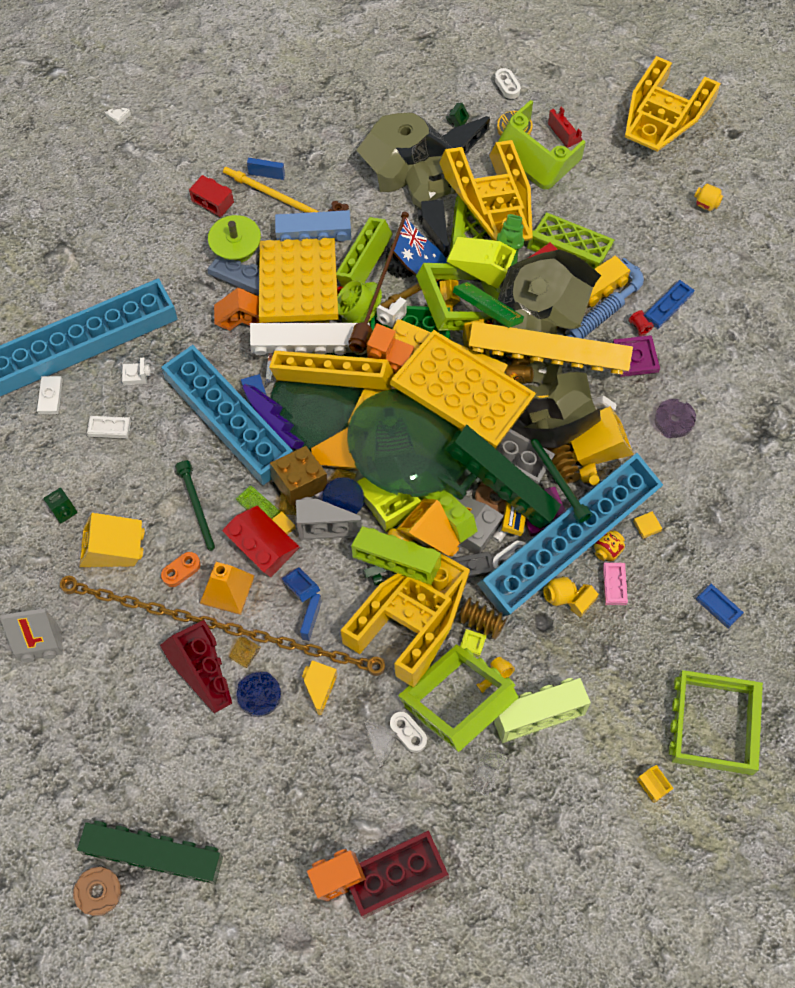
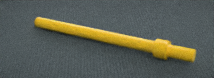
M224 167L223 173L234 178V181L240 184L245 183L304 213L319 212L247 177L241 171H235L229 167Z

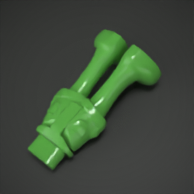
M508 214L501 232L497 234V241L517 250L511 264L512 266L517 263L519 249L524 246V226L521 216Z

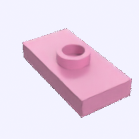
M603 563L605 605H627L625 563Z

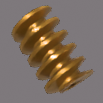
M563 445L558 448H545L555 454L552 462L567 484L581 478V474L576 473L579 470L578 466H573L576 463L575 459H570L573 453L568 452L570 450L569 445Z
M469 597L459 615L461 623L465 624L469 620L470 628L477 624L476 631L480 632L485 628L484 635L487 636L492 632V639H496L500 635L507 618L502 620L501 612L494 616L495 609L493 608L486 612L487 605L480 609L479 601L472 605L471 597Z

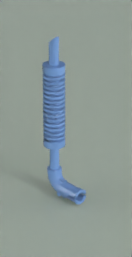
M622 258V262L630 269L629 278L632 281L629 283V286L620 293L613 292L585 314L581 322L583 326L567 329L565 331L566 336L584 339L595 328L625 305L624 299L631 293L637 292L643 285L644 277L640 268L631 264L626 258Z

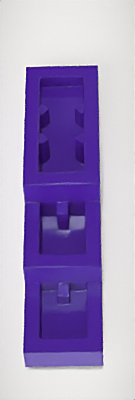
M244 384L243 389L249 401L264 421L289 447L293 449L302 448L305 442L290 432L294 424L280 415L283 407L255 386Z

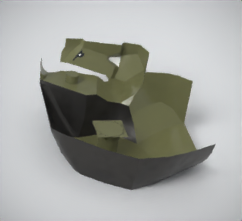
M533 362L527 365L533 367V382H539L541 385L539 387L534 385L525 386L535 392L536 395L511 428L513 431L529 440L537 439L543 448H558L581 436L601 421L600 408L596 410L586 373L569 372L562 374V366L551 364V362ZM541 395H549L548 397H537Z

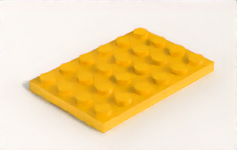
M322 238L321 240L303 239L302 241H299V239H286L283 242H280V240L260 241L259 323L338 320L335 238Z
M435 330L429 334L390 381V385L461 429L467 424L495 449L536 395L529 388Z

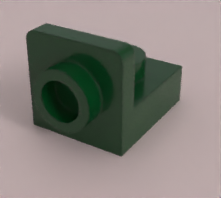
M61 487L43 498L60 524L78 513Z

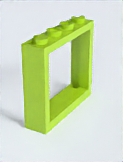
M449 263L422 264L416 277L438 330H463V325L466 322L484 319L486 324V320H493L492 317L484 312L448 311L435 280L480 279ZM480 280L485 293L498 300L501 291L500 287L497 289Z
M457 644L426 671L414 688L409 685L398 695L406 710L458 752L519 698L514 689L516 685L510 678L502 677L496 668L488 667L482 658L479 657L477 659L468 648L463 649ZM464 663L498 689L453 729L420 701Z
M682 670L679 676L674 679V690H677V696L673 698L672 711H675V720L672 719L670 732L674 733L673 741H670L669 755H672V763L754 775L759 771L763 682ZM686 684L748 694L745 763L681 753Z

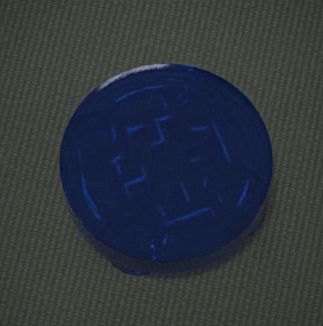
M341 477L327 484L323 491L322 501L358 514L364 506V492L359 483L354 479Z
M255 672L239 681L237 700L245 713L255 717L266 716L278 707L281 700V688L278 681L269 672Z

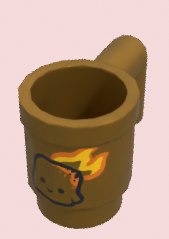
M524 357L523 359L513 358L511 365H508L506 368V375L521 384L533 382V367L527 366L530 365V357Z

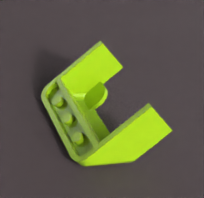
M530 100L511 117L498 142L512 140L527 178L539 188L546 190L552 188L582 160L586 142L582 140L571 151L565 146H556L551 151L546 149L524 131L528 127V122L531 120L533 101Z

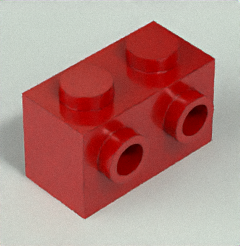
M201 175L189 189L192 202L219 217H222L234 203L232 190L229 187L222 186L214 179L207 178L204 175Z

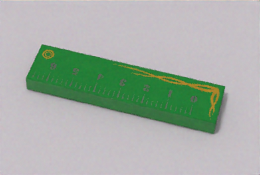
M466 282L454 286V294L506 327L510 328L523 323L524 316L471 283Z

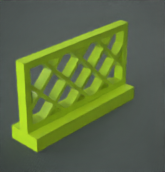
M458 194L455 199L449 254L457 237L467 238L464 234L465 232L470 230L475 236L473 237L474 239H483L482 237L488 234L486 231L479 234L474 229V227L477 225L481 226V224ZM470 215L476 220L473 224L466 220Z
M546 212L535 231H532L533 238L529 240L527 248L537 252L551 242L558 250L561 249L576 255L595 269L603 263L615 240ZM547 220L554 222L556 225L548 226L546 222ZM564 228H569L573 232L565 233ZM559 230L561 234L553 235L551 231ZM580 235L589 236L590 239L582 240ZM576 237L578 241L570 242L568 238ZM597 242H604L608 245L600 247ZM593 243L595 248L587 249L586 245ZM593 253H598L600 257L593 255Z

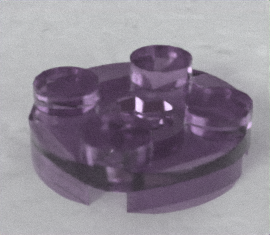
M668 399L660 404L655 413V424L666 438L683 437L693 430L696 413L689 403L679 402L680 399ZM672 415L680 417L678 421H673L671 418Z

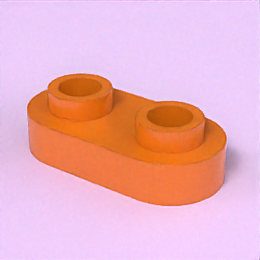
M186 552L167 565L161 572L164 584L168 587H176L195 574L201 566L198 555L193 552ZM187 560H193L190 564H186ZM170 572H175L174 576H168Z

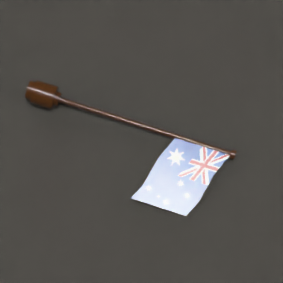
M402 212L401 214L402 220L364 323L355 324L348 341L349 348L355 353H363L367 349V343L373 332L372 328L368 325V321L393 253L415 276L423 263H447V259L442 252L408 220L409 214L407 212Z

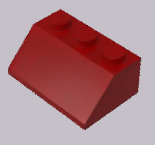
M258 505L236 515L222 530L269 577H272L300 548Z

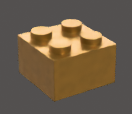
M307 446L270 462L271 478L291 506L296 504V500L312 497L328 489L327 473Z

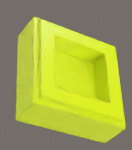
M466 629L460 647L463 649L468 648L474 656L480 657L486 635Z

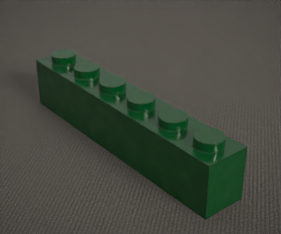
M467 424L455 433L445 448L454 459L462 463L469 472L474 473L486 486L493 489L500 498L512 505L532 525L541 529L552 522L561 506L558 501Z
M94 820L93 824L85 823L77 851L83 855L216 885L223 856L218 852V848L205 846L204 849L197 848L195 843L183 841L182 844L173 842L174 839L167 836H160V839L151 837L152 834L145 831H138L137 834L130 833L129 828L116 825L115 829L108 828L107 823Z

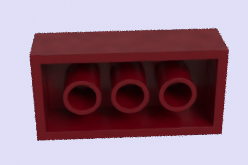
M428 830L360 862L359 864L366 880L349 888L361 917L365 919L450 877Z

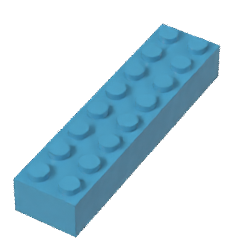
M191 345L164 364L161 368L166 381L263 486L272 479L270 462L292 453L293 450L194 345Z

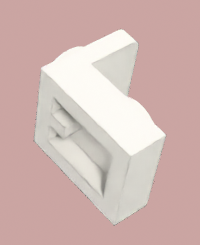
M400 297L395 303L390 305L389 309L379 305L377 307V320L383 325L393 328L397 319L401 320L406 315L407 300Z
M140 358V363L123 364V385L147 384V376L151 375L150 364H146L145 358Z

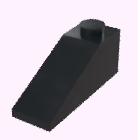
M485 116L453 128L442 137L452 148L462 147L466 154L489 130L490 117Z
M443 200L421 201V209H418V220H422L424 231L442 254L448 257L449 245Z

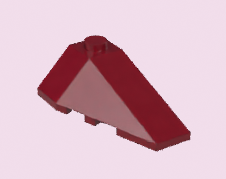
M202 620L172 635L160 644V647L174 669L215 714L231 705L232 699L226 678L223 677L220 668L222 662L216 653V639L205 620Z

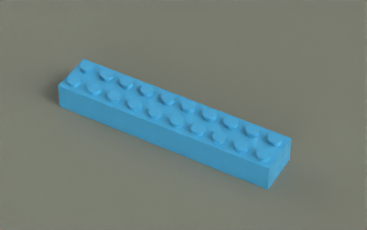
M160 279L150 281L0 345V396L40 380L41 376H49L178 320L174 305Z
M638 453L634 454L578 499L581 504L588 506L593 515L590 519L583 523H578L573 516L574 508L571 505L480 580L477 585L496 609L502 613L503 617L510 615L663 486L662 482Z

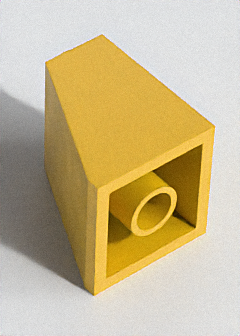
M611 406L600 410V422L569 442V445L572 444L574 449L571 451L573 458L576 462L579 461L583 467L590 463L599 464L634 455L623 424Z
M91 513L83 527L79 567L135 566L143 556V547H140L145 533V529L142 528V520Z

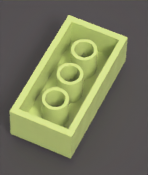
M568 678L563 680L561 685L555 687L547 685L542 687L540 692L521 694L519 699L494 720V724L501 742L505 743L584 716L591 702L581 678L575 680Z

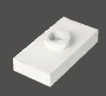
M41 376L37 407L38 414H59L63 382L61 376Z
M90 416L87 435L88 437L128 439L131 419L129 417Z

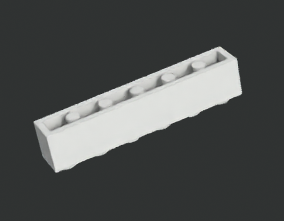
M250 323L251 353L256 355L274 353V350L315 354L335 353L343 355L354 353L363 355L367 353V349L363 353H355L349 348L348 341L353 327L357 323Z

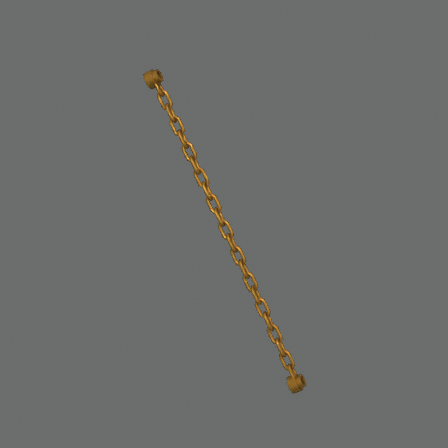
M70 575L63 577L60 581V588L66 594L76 593L84 595L88 593L95 595L99 600L106 602L118 601L125 607L144 608L147 612L155 615L167 614L172 616L173 619L182 622L193 621L198 623L207 619L213 621L211 622L212 626L208 625L210 629H223L227 634L234 636H250L252 640L261 643L269 641L287 650L299 649L313 657H329L333 662L340 664H355L358 668L369 671L373 676H379L385 670V662L380 657L355 659L344 652L325 651L318 645L298 644L294 639L272 637L265 631H249L238 624L219 623L215 618L208 616L196 617L185 610L166 609L164 605L155 602L147 604L140 602L136 597L114 595L112 591L106 589L94 590L88 588L86 584L77 582L76 578ZM74 584L71 589H67L68 585ZM79 586L83 587V592L77 591ZM101 592L108 593V598L100 597ZM126 598L135 600L133 602L134 605L126 604ZM151 605L161 607L159 608L160 612L151 610L153 608ZM177 612L187 614L185 615L186 619L177 617ZM230 626L239 628L237 630L238 633L228 631L231 629ZM256 633L266 635L264 636L265 640L255 638L257 636ZM283 640L292 642L290 643L291 647L281 645ZM309 647L319 649L317 650L318 654L308 652L310 650ZM336 654L346 656L343 658L344 661L334 659L337 657ZM363 661L368 662L367 667L361 666ZM374 665H379L380 669L373 670L372 667Z

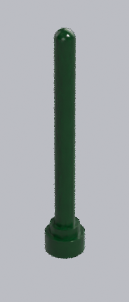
M532 439V447L574 508L573 516L576 521L583 523L590 519L593 514L588 506H584V504L578 501L537 439Z
M188 460L181 461L175 465L177 475L184 480L206 547L209 551H213L215 544L191 478L193 471L191 462Z

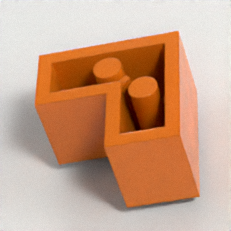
M237 288L214 304V324L229 331L240 323L249 326L250 323H259V296Z
M376 324L367 343V358L388 360L395 374L414 353V346L397 340L395 330L380 324Z
M347 849L340 850L333 854V859L328 861L325 859L319 860L312 864L313 868L307 870L318 899L330 901L349 892V887L366 880L355 852L347 851Z

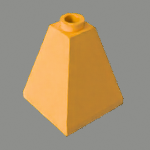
M354 426L344 429L311 448V453L322 467L363 472L369 471L368 457L365 458V461H363L362 451L365 449L364 431Z
M423 499L396 529L409 538L428 548L435 549L445 556L452 557L459 550L458 545L460 543L441 503L436 499Z
M215 562L200 604L241 615L255 576L234 566Z

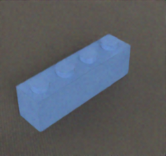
M350 210L275 215L276 239L280 240V242L286 239H299V241L303 239L321 240L322 238H335V241L352 240Z

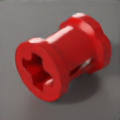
M642 310L633 313L628 319L629 323L633 324L638 330L639 336L646 335L654 327L653 323L648 322Z

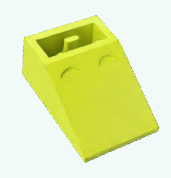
M457 237L446 262L498 289L506 277L508 268L511 266L517 250L500 241Z
M376 470L353 483L354 488L385 532L401 524L421 502L405 480L399 479L382 484Z

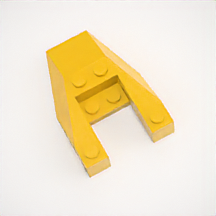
M658 56L654 58L633 90L625 138L657 152L697 123L708 112L717 97L721 85L717 81L704 77L690 100L662 89L669 77L672 62Z
M513 141L496 142L490 152L489 157L496 175L475 179L463 148L445 149L439 162L445 179L494 241H497V234L501 232L503 223L507 220V215L513 214L523 218L524 240H532L531 187Z
M441 554V566L431 585L398 573L379 584L341 629L342 643L358 654H361L390 618L416 632L417 636L394 663L395 676L414 688L428 670L452 628L470 569Z

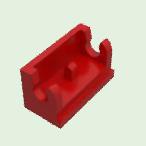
M561 106L558 114H556L555 109L550 110L548 125L565 147L569 148L582 141V131L579 128L577 131L564 116L565 110Z

